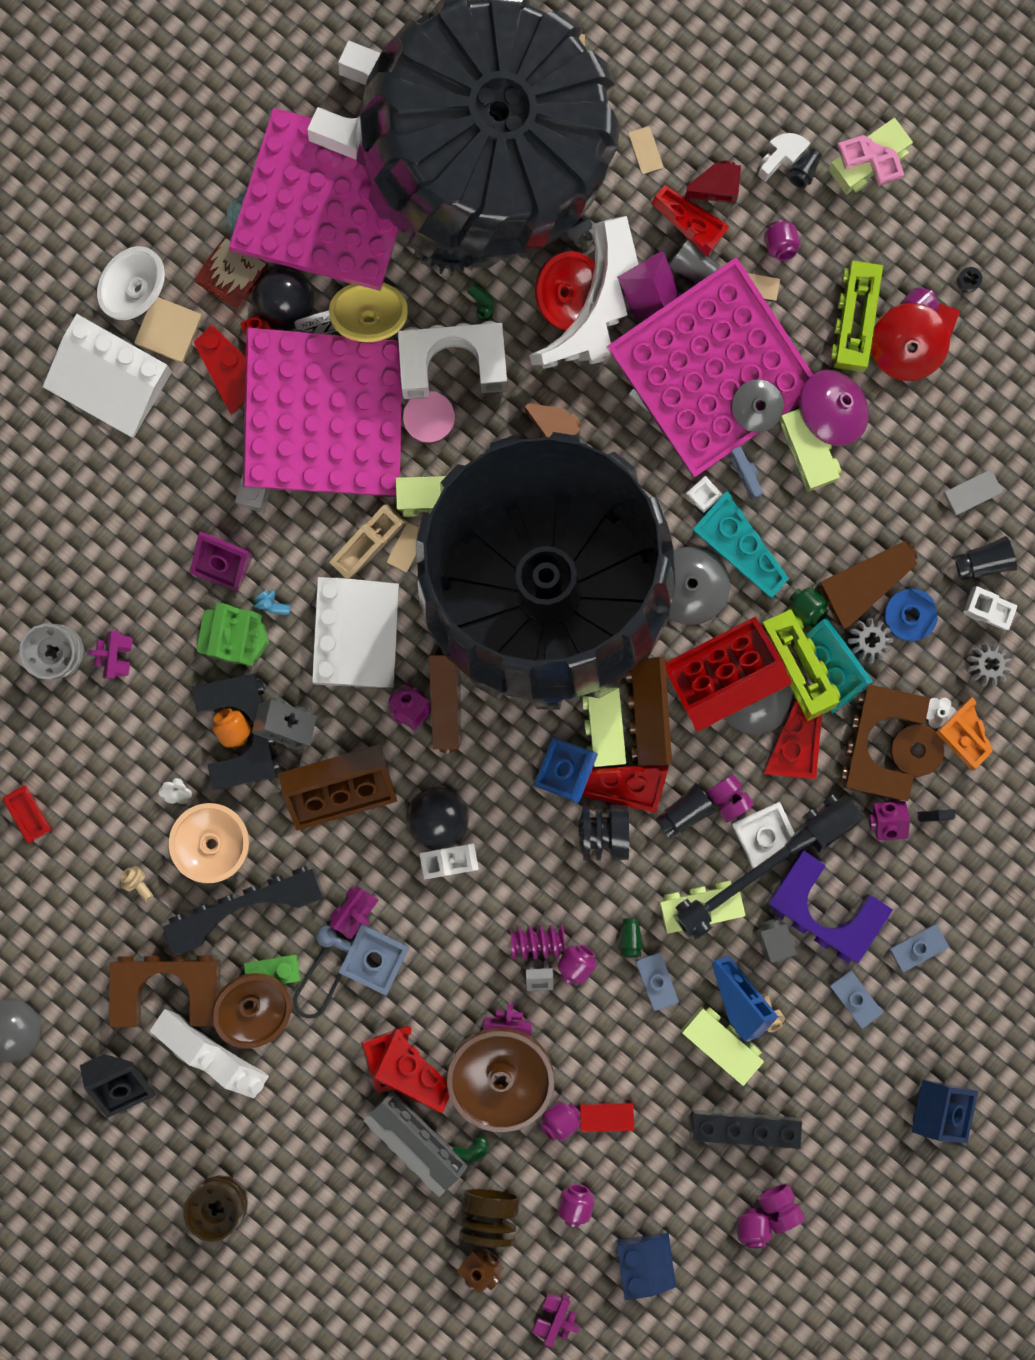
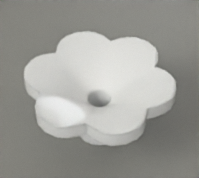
M937 698L930 699L926 717L929 726L933 729L941 727L956 712V709L951 706V701L948 698L940 700Z
M175 778L172 783H163L158 794L164 797L168 803L173 804L177 802L185 804L188 802V798H191L192 791L186 788L181 779Z

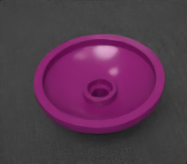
M822 370L809 377L803 384L799 396L800 412L804 423L815 437L829 445L845 446L853 443L863 435L869 421V408L862 389L852 378L836 370Z

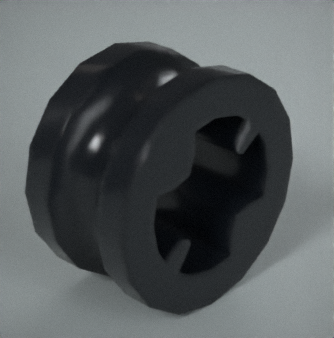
M975 267L963 269L957 277L959 289L966 293L974 292L982 283V274ZM965 274H967L969 277H975V281L973 282V284L975 285L972 286L970 282H964V279L966 278Z

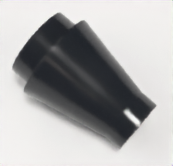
M810 148L790 168L788 179L794 186L806 188L807 185L812 183L817 166L822 158L821 153L816 149Z

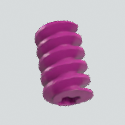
M538 925L536 933H534L532 926L527 927L526 933H523L521 926H517L515 934L511 930L513 960L517 959L519 952H521L523 959L528 958L529 952H532L534 959H538L540 951H542L545 959L549 958L551 951H553L555 958H559L561 951L565 953L563 925H559L557 932H555L553 925H549L547 933L544 932L542 925Z

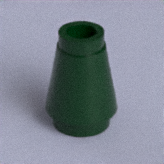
M623 919L617 949L620 950V957H641V951L644 948L639 919Z

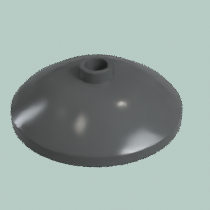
M683 547L674 550L676 587L668 618L684 625L705 623L714 618L727 602L730 592L728 572L720 559L705 549ZM688 580H695L697 583L696 588H689L687 585Z
M788 685L724 718V720L731 727L743 733L763 734L770 732L787 719L794 703V694Z

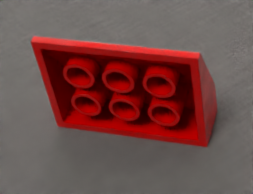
M756 616L665 662L666 673L697 732L792 684L781 658Z

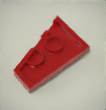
M211 324L194 341V344L228 411L233 416L245 404L246 357Z
M669 765L592 768L582 796L657 813Z

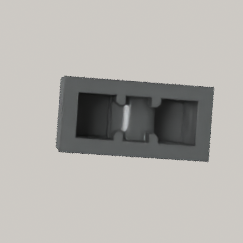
M270 698V700L258 704L252 734L296 750L302 749L311 744L317 716L308 713V710L303 707H291L286 705L282 699Z
M773 918L761 922V927L755 929L765 960L773 963L797 955L786 923Z

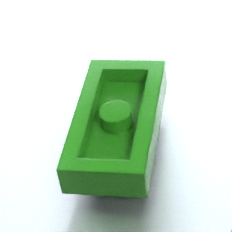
M297 954L244 963L245 975L251 973L267 974L276 978L282 984L301 981Z

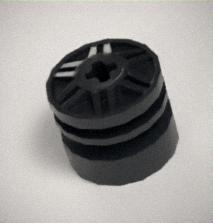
M600 805L595 806V817H590L589 806H582L581 816L578 820V837L583 861H590V849H596L597 861L601 860L603 849L609 850L611 860H629L628 805H610L608 817H602Z

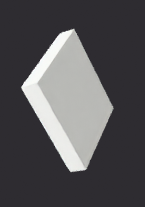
M780 802L732 823V827L752 869L783 848L785 843L795 834Z

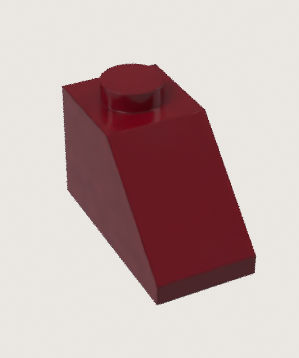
M728 160L714 163L687 185L685 198L736 203L739 195L741 165H735V162Z

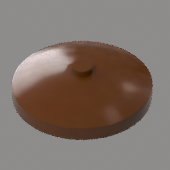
M505 1027L485 1029L464 1040L453 1054L447 1075L448 1093L459 1114L476 1127L492 1132L519 1130L537 1120L550 1103L554 1090L552 1062L541 1044L522 1031Z

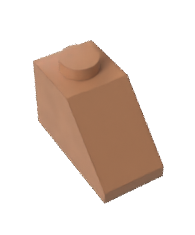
M531 403L525 406V413L543 437H550L553 432L580 435L581 430L579 427L582 425L574 413L569 415L566 409Z

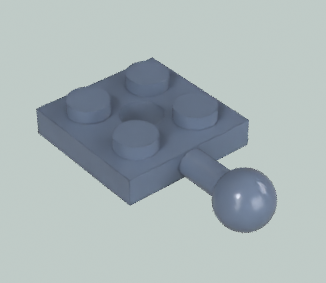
M364 924L361 925L353 943L338 937L335 929L330 926L321 927L316 934L317 942L321 946H335L348 953L339 971L340 974L386 996L410 948ZM371 952H377L381 955L382 963L380 966L371 967L367 963V956Z

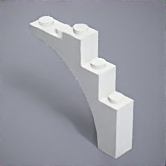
M627 216L592 224L595 241V269L586 302L574 323L560 338L546 348L529 355L532 365H542L543 369L558 365L557 360L563 358L565 361L575 359L579 361L589 360V364H595L604 361V356L610 354L606 346L611 344L607 326L619 323L618 318L627 316L621 286L617 277L638 265Z

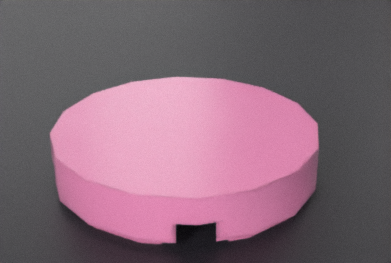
M429 391L430 397L415 398L408 401L404 408L403 421L406 431L410 436L421 443L433 444L442 441L453 429L455 413L452 404L445 396Z

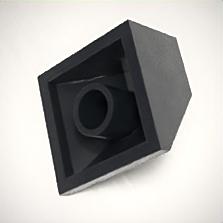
M102 1054L80 1065L84 1089L106 1118L155 1096L154 1090L131 1061Z

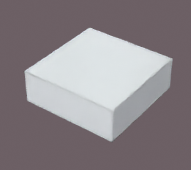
M706 476L686 493V496L702 513L706 512L723 495Z

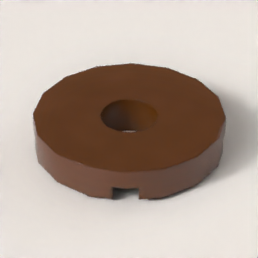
M915 724L907 726L896 733L891 742L890 753L893 762L901 772L920 777L932 773L939 767L943 760L944 746L942 739L936 734L935 730L926 725ZM914 743H919L924 748V753L920 758L913 757L910 752V748Z

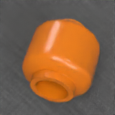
M225 708L214 716L212 730L223 746L240 747L247 742L251 726L240 710Z

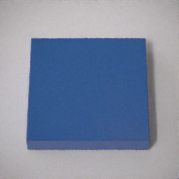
M552 737L533 786L579 803L598 754Z

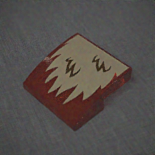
M224 237L203 265L194 283L238 310L251 295L254 285L267 271L268 263L258 258L230 251L229 245L231 240Z

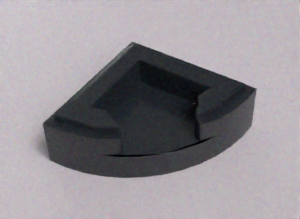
M955 809L917 812L918 821L920 822L945 821L956 818Z

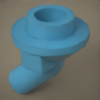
M266 589L254 598L257 603L253 607L256 609H265L273 614H290V605L274 603V590L269 593Z

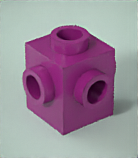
M404 684L400 690H395L389 698L388 705L391 718L400 725L404 723L414 731L431 713L430 702L426 699L423 692L416 687L412 689Z
M906 801L874 803L873 814H869V828L874 830L877 841L909 838L910 817Z

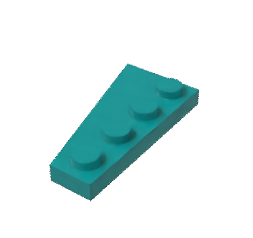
M728 491L722 495L693 528L692 531L770 599L789 579L774 556L765 547L760 536L751 527L741 509L732 500Z

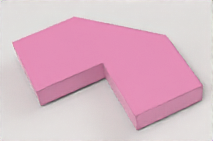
M864 135L837 144L845 170L870 162L878 186L902 179L905 176L897 152L887 146L885 148L873 142L872 139Z

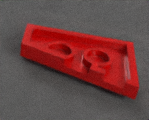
M666 185L660 189L651 203L707 257L730 227Z
M795 699L763 774L816 779L822 715L807 721L800 705Z
M393 1029L371 1078L438 1113H443L450 1097L447 1081L419 1055L420 1052L404 1039V1035L398 1029Z

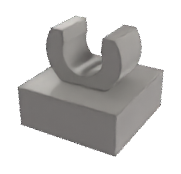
M547 960L544 961L543 969H535L534 962L530 961L529 970H526L527 991L553 990V968L549 969Z

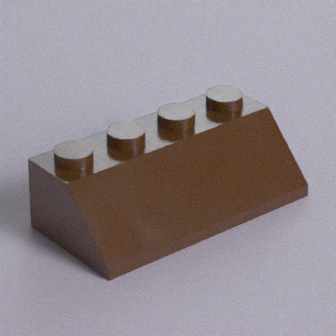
M665 656L648 658V660L639 662L631 671L626 673V682L632 685V693H627L628 709H633L634 719H629L630 735H635L636 744L631 746L632 762L637 761V766L672 764Z
M381 744L279 773L282 795L296 831L398 802Z

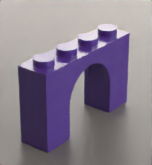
M800 851L766 902L771 906L769 911L782 920L786 916L794 921L791 926L801 933L805 934L809 931L816 937L813 941L825 949L829 945L838 951L836 956L846 963L850 964L851 960L859 963L893 909L872 895L866 894L853 916L845 924L835 928H826L819 925L810 915L807 900L812 886L826 865L807 852Z

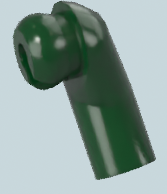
M474 283L467 293L478 301L477 317L480 320H489L494 314V299L489 293Z
M477 1137L474 1145L470 1148L453 1147L452 1151L463 1162L475 1163L487 1154L489 1150L487 1147L488 1140L484 1137Z

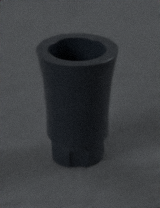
M1007 536L954 557L956 569L961 580H967L972 577L975 579L1000 572L1017 571L1014 550Z
M695 782L685 794L665 809V813L658 816L655 820L668 838L672 839L679 832L682 834L694 824L718 811Z

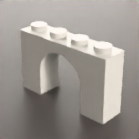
M348 40L338 62L339 75L366 85L367 78L380 53ZM317 107L307 129L308 139L310 142L356 159V130L359 118H345Z
M486 321L479 325L460 323L454 327L435 325L429 329L409 327L404 329V331H398L401 383L404 399L430 397L428 381L429 363L436 353L448 347H460L468 350L475 356L480 368L482 393L508 391L502 323Z

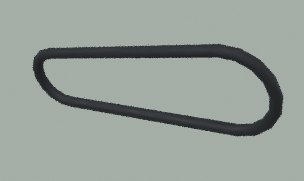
M329 947L323 948L295 993L293 999L294 1007L302 1017L316 1018L325 1011L342 974L338 973L319 1012L306 1014L299 1009L297 1003L298 996Z

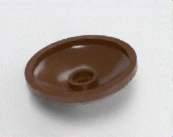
M262 973L242 975L230 981L217 995L212 1008L214 1027L218 1035L232 1046L245 1049L263 1046L278 1037L287 1026L292 1010L291 998L284 985L270 975ZM251 1000L249 1005H244L245 1002Z

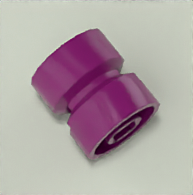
M735 774L730 775L706 791L712 803L720 806L718 812L726 823L755 805L747 792H741L742 785ZM731 796L734 802L733 804L728 800V798H730Z
M788 1183L775 1186L758 1197L763 1211L770 1214L769 1222L775 1234L791 1230L805 1220L799 1204H794L793 1202L795 1195Z

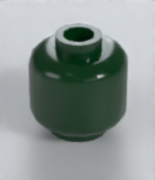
M811 587L803 590L797 589L789 598L791 602L789 610L791 609L793 614L799 617L805 626L812 624L816 626L825 618L829 611L826 609L827 600Z

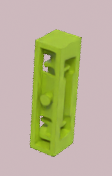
M852 260L849 267L844 268L842 283L846 284L845 292L840 293L838 309H842L841 318L836 319L834 334H838L837 344L832 345L830 359L834 360L833 368L863 373L868 368L883 265ZM855 283H858L856 292H854ZM868 283H870L869 294L864 300L859 338H851L847 349L845 348L846 341L851 334L856 296H865L866 292H868ZM860 341H861L860 352H858V346H859Z
M790 609L764 621L761 626L786 668L792 684L789 686L807 721L835 709L840 702V693L834 684H830L825 664L822 661H818L814 653L816 648L810 638H806L802 629H804L801 619L795 616ZM791 640L794 641L795 645L793 648L812 682V685L808 686V690L804 687L806 681L787 645L791 644Z

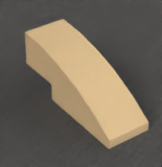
M390 504L383 505L367 524H363L329 563L346 579H351L397 534L407 521Z

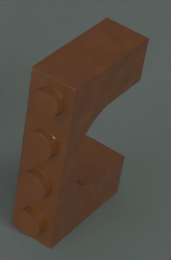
M871 684L857 695L856 704L860 705L858 715L854 714L851 723V730H854L853 740H849L846 746L845 755L849 756L847 766L842 767L840 781L843 782L842 788L899 801H909L914 775L884 769L877 765L868 752L867 739L873 726L883 719H896L919 725L925 724L930 703L929 697Z
M150 955L144 956V961H134V956H117V961L110 962L109 1027H137L141 1025L142 989L147 980L157 973L173 974L185 983L190 996V1026H214L212 1008L220 992V960H213V955H197V960H187V955H172L170 960H160V956Z

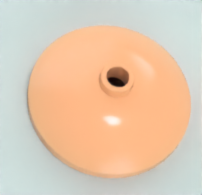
M214 803L199 804L186 810L174 823L169 837V851L177 869L186 877L201 883H216L234 875L245 862L249 850V835L242 819L231 809ZM211 839L216 841V846L213 849L207 847V843Z

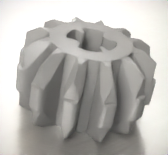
M869 618L867 619L866 626L862 621H859L857 623L859 630H850L849 633L856 638L847 640V643L856 645L855 648L851 649V652L853 654L858 651L860 652L858 661H863L867 655L868 663L872 664L875 657L879 661L884 659L882 652L887 654L891 652V649L885 645L893 642V638H885V635L891 630L890 628H886L883 631L880 630L883 625L882 621H878L874 627L873 620ZM869 635H872L871 639L875 638L876 643L871 645V647H868L869 643H865V639Z
M984 643L981 646V650L977 647L972 650L976 657H967V661L973 663V666L967 667L966 670L967 672L975 671L971 680L976 681L981 678V687L986 686L988 682L991 687H996L997 680L1001 683L1006 681L1003 674H1011L1012 672L1010 668L1005 667L1006 664L1012 663V659L1004 660L1003 658L1008 651L1003 649L998 653L999 645L996 643L991 648L988 643ZM992 660L994 665L991 667L994 669L986 670L984 665H987V663L984 662Z

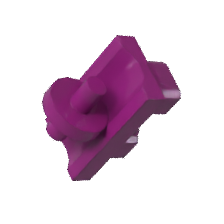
M108 631L106 651H104L105 641L97 640L96 650H88L87 655L95 656L94 666L102 667V660L105 657L104 679H114L115 677L129 675L130 662L117 661V652H131L133 638L120 635V631Z
M359 886L356 888L350 887L345 894L347 901L343 907L335 909L330 915L332 920L330 926L352 939L362 924L366 926L370 924L371 921L367 919V916L379 901Z
M508 1003L507 1011L496 1010V1018L485 1016L483 1030L505 1027L522 1031L531 1036L532 1022L522 1021L523 1013L512 1012L513 1004Z
M547 1293L542 1309L554 1314L552 1320L549 1322L537 1317L532 1329V1333L544 1339V1345L551 1348L560 1327H562L560 1337L563 1339H567L570 1331L578 1333L580 1326L574 1323L577 1313L569 1311L567 1319L564 1318L570 1305V1296L562 1293L561 1297Z

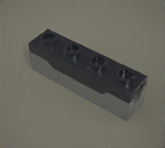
M692 1110L691 1138L693 1141L801 1149L802 1121L798 1117Z

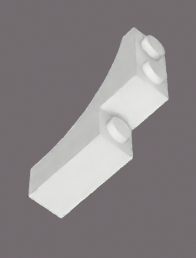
M164 1009L150 1030L153 1035L189 1066L205 1071L225 1089L255 1098L263 1089L264 1083L269 1077L262 1070L240 1059L214 1042L194 1026H190L186 1019L172 1011Z

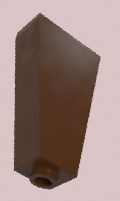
M906 540L817 584L823 597L828 602L827 605L840 631L854 623L917 565V553L911 544H907Z
M434 645L429 655L433 749H439L441 753L455 752V749H459L461 745V670L447 659L438 645Z

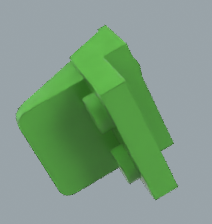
M216 603L215 610L204 611L197 644V651L199 653L230 663L253 666L254 662L258 660L267 648L269 640L261 614L250 610L238 609L223 603Z

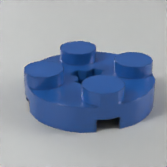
M910 589L900 591L893 595L886 604L884 624L887 628H890V633L896 638L915 642L928 636L934 630L938 621L936 604L932 597L922 590ZM913 608L916 610L915 616L918 618L916 621L911 620L908 622L904 612L905 610L910 611Z

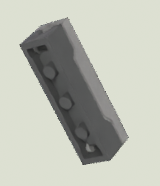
M393 1090L363 1120L369 1129L377 1134L387 1144L388 1148L396 1153L406 1163L407 1167L415 1172L438 1197L451 1187L468 1167Z

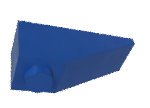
M730 956L714 960L712 966L729 1022L745 1042L761 1037L779 1016Z

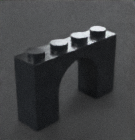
M256 674L192 686L197 713L203 714L225 708H237L244 711L250 717L254 726L258 704L262 703L261 695L265 694L263 680L258 679ZM254 734L251 747L242 756L207 764L212 790L217 791L278 778L277 772L281 771L278 756H273L272 746H275L276 743Z

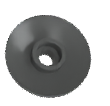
M748 381L741 385L733 396V416L736 422L748 431H767L779 422L783 414L784 403L782 395L768 381ZM757 401H762V402H763V404H764L763 410H761V411L757 410V408H756V402H757Z

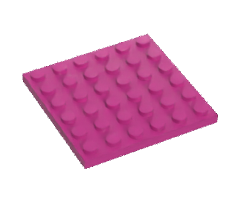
M273 108L229 245L230 251L381 291L399 229L389 219H380L368 197L371 186L365 167L359 164L356 159L310 142L307 129L312 118Z
M737 257L606 346L692 477H696L728 455L733 449L741 446L759 433L742 428L733 416V396L741 385L752 380H765L773 384L782 395L784 403L782 415H785L799 405L802 386L813 375ZM762 401L756 402L757 410H763L764 404Z
M248 328L246 330L243 487L397 497L396 478H400L402 394L399 341L359 342L338 335Z

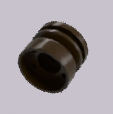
M217 1175L209 1177L189 1195L184 1205L183 1216L185 1224L192 1235L203 1241L215 1242L223 1240L232 1234L247 1213L248 1198L246 1191L238 1181L229 1176ZM217 1200L221 1202V1210L217 1209V1204L215 1203Z
M465 1190L463 1210L474 1216L461 1219V1225L466 1228L460 1229L459 1239L488 1248L513 1246L515 1236L511 1233L516 1232V1225L505 1219L518 1217L520 1197L499 1190Z

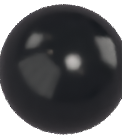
M288 268L273 269L265 273L257 281L252 294L253 308L256 315L261 320L267 321L271 328L278 330L293 329L296 327L294 322L310 316L314 306V292L309 281L299 272Z
M444 787L425 789L418 793L408 806L406 813L408 831L412 838L425 848L440 850L452 847L462 839L468 828L469 813L463 799L450 789Z

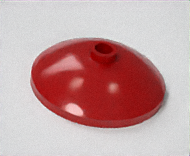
M571 251L556 254L544 263L537 275L535 299L538 309L545 320L557 329L566 331L574 323L586 302L595 269V262L588 256ZM561 288H563V290H564V296H563V297H562L561 294H560Z
M920 303L900 304L885 312L875 324L871 352L878 367L888 376L902 381H915L931 375L942 365L949 351L950 333L942 316L933 308ZM914 342L917 344L914 350L907 349L910 343Z

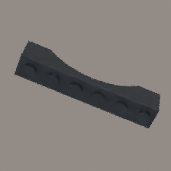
M307 865L293 870V876L287 879H283L282 875L267 880L269 886L259 889L258 885H254L242 890L244 895L234 899L233 894L218 899L219 905L212 908L205 904L193 909L194 915L184 918L182 913L169 918V924L163 926L173 956L202 946L219 922L245 906L272 902L300 908L326 898L315 868L308 870Z

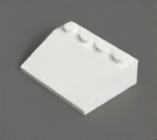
M76 314L62 338L43 388L134 438L171 375L172 370L167 364Z
M318 577L312 683L315 685L394 688L399 584Z

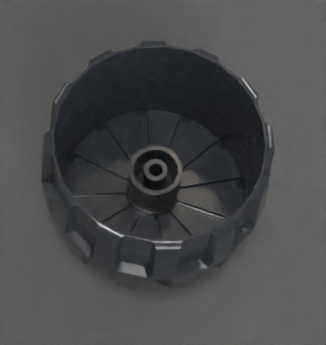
M440 0L430 13L416 21L409 19L380 53L365 85L356 130V161L365 167L371 186L368 199L380 219H389L409 239V247L428 258L437 254L462 261L465 268H490L501 259L518 255L526 259L567 233L593 204L605 180L608 166L618 146L620 124L614 111L608 104V99L616 84L608 63L596 53L587 50L580 41L579 37L584 28L569 15L557 11L545 13L531 6L529 0Z
M553 432L550 437L518 439L515 435L492 442L490 443V450L465 466L457 464L440 482L441 494L431 513L422 516L416 538L419 603L427 628L447 659L469 677L478 689L497 700L503 695L526 699L535 705L536 709L560 710L562 700L572 699L582 695L600 699L618 689L621 678L639 662L648 660L657 645L670 615L676 587L674 548L667 520L659 500L655 497H648L640 486L635 467L616 452L606 454L581 443L577 435Z

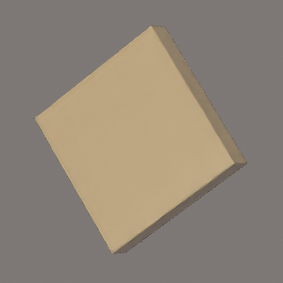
M158 297L147 310L134 344L184 364L203 315Z

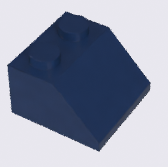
M922 1080V1085L918 1091V1104L913 1116L912 1133L937 1141L968 1144L978 1091L937 1081Z
M669 1232L616 1240L625 1300L652 1297L676 1287Z

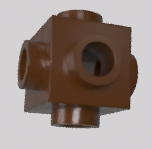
M480 1246L472 1251L456 1272L465 1279V1284L471 1290L477 1291L480 1294L487 1288L490 1291L494 1289L502 1279L499 1274L504 1267L500 1264V1260L495 1254L487 1252Z

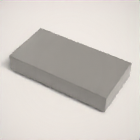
M990 469L943 494L954 516H957L1003 493Z

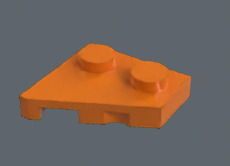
M973 697L969 698L936 731V734L971 771L975 770L993 752L989 739L985 736L983 722L978 719L974 707L977 704Z

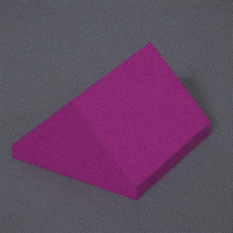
M663 251L617 277L632 316L635 319H647L679 295L677 285Z
M200 531L189 573L238 593L254 556L247 550Z

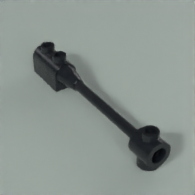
M834 793L823 802L826 806L824 809L818 812L813 808L802 817L805 822L801 824V827L785 843L783 848L706 903L694 900L691 903L687 898L675 907L678 913L674 915L676 922L688 937L693 936L695 940L699 939L713 928L710 922H712L711 912L790 855L797 854L811 845L818 852H821L860 824L865 816L847 795L843 794L838 797Z

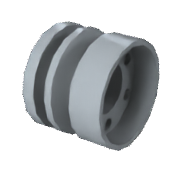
M41 624L34 626L25 633L20 642L19 656L25 669L35 677L41 679H60L70 676L80 667L84 657V646L80 636L70 627L59 624ZM53 647H59L60 649L57 652V656H51L50 654L53 651Z

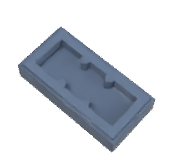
M741 446L733 449L729 457L750 499L753 501L763 494L756 478L759 477L758 471L753 462H748Z
M933 924L894 945L889 950L901 972H905L950 947L938 925Z
M661 952L636 960L653 1010L657 1011L679 1003Z
M852 970L847 971L829 985L861 1029L883 1014Z

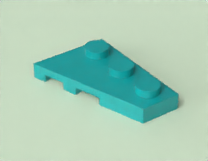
M824 619L805 636L813 641L816 648L814 653L818 661H822L825 664L830 684H834L840 693L839 704L835 709L831 710L833 714L849 703L873 681L830 621Z

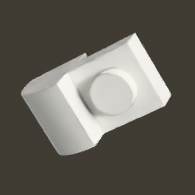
M785 133L775 137L770 141L767 151L770 153L766 154L759 163L761 168L758 176L766 182L782 163L788 169L792 168L807 152L810 142L804 137L793 133Z
M974 586L971 589L963 613L976 621H983L1002 630H1009L1017 605L999 598V595Z
M474 843L419 853L424 879L479 870Z

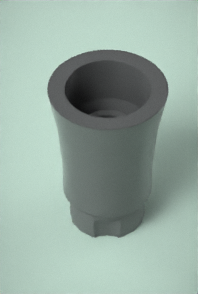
M688 239L669 264L671 270L698 284L718 270L720 265L707 257Z

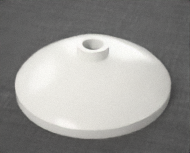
M142 246L128 248L116 255L105 267L98 283L97 298L101 309L107 315L117 320H129L147 311L157 300L163 287L165 271L161 258L151 249Z

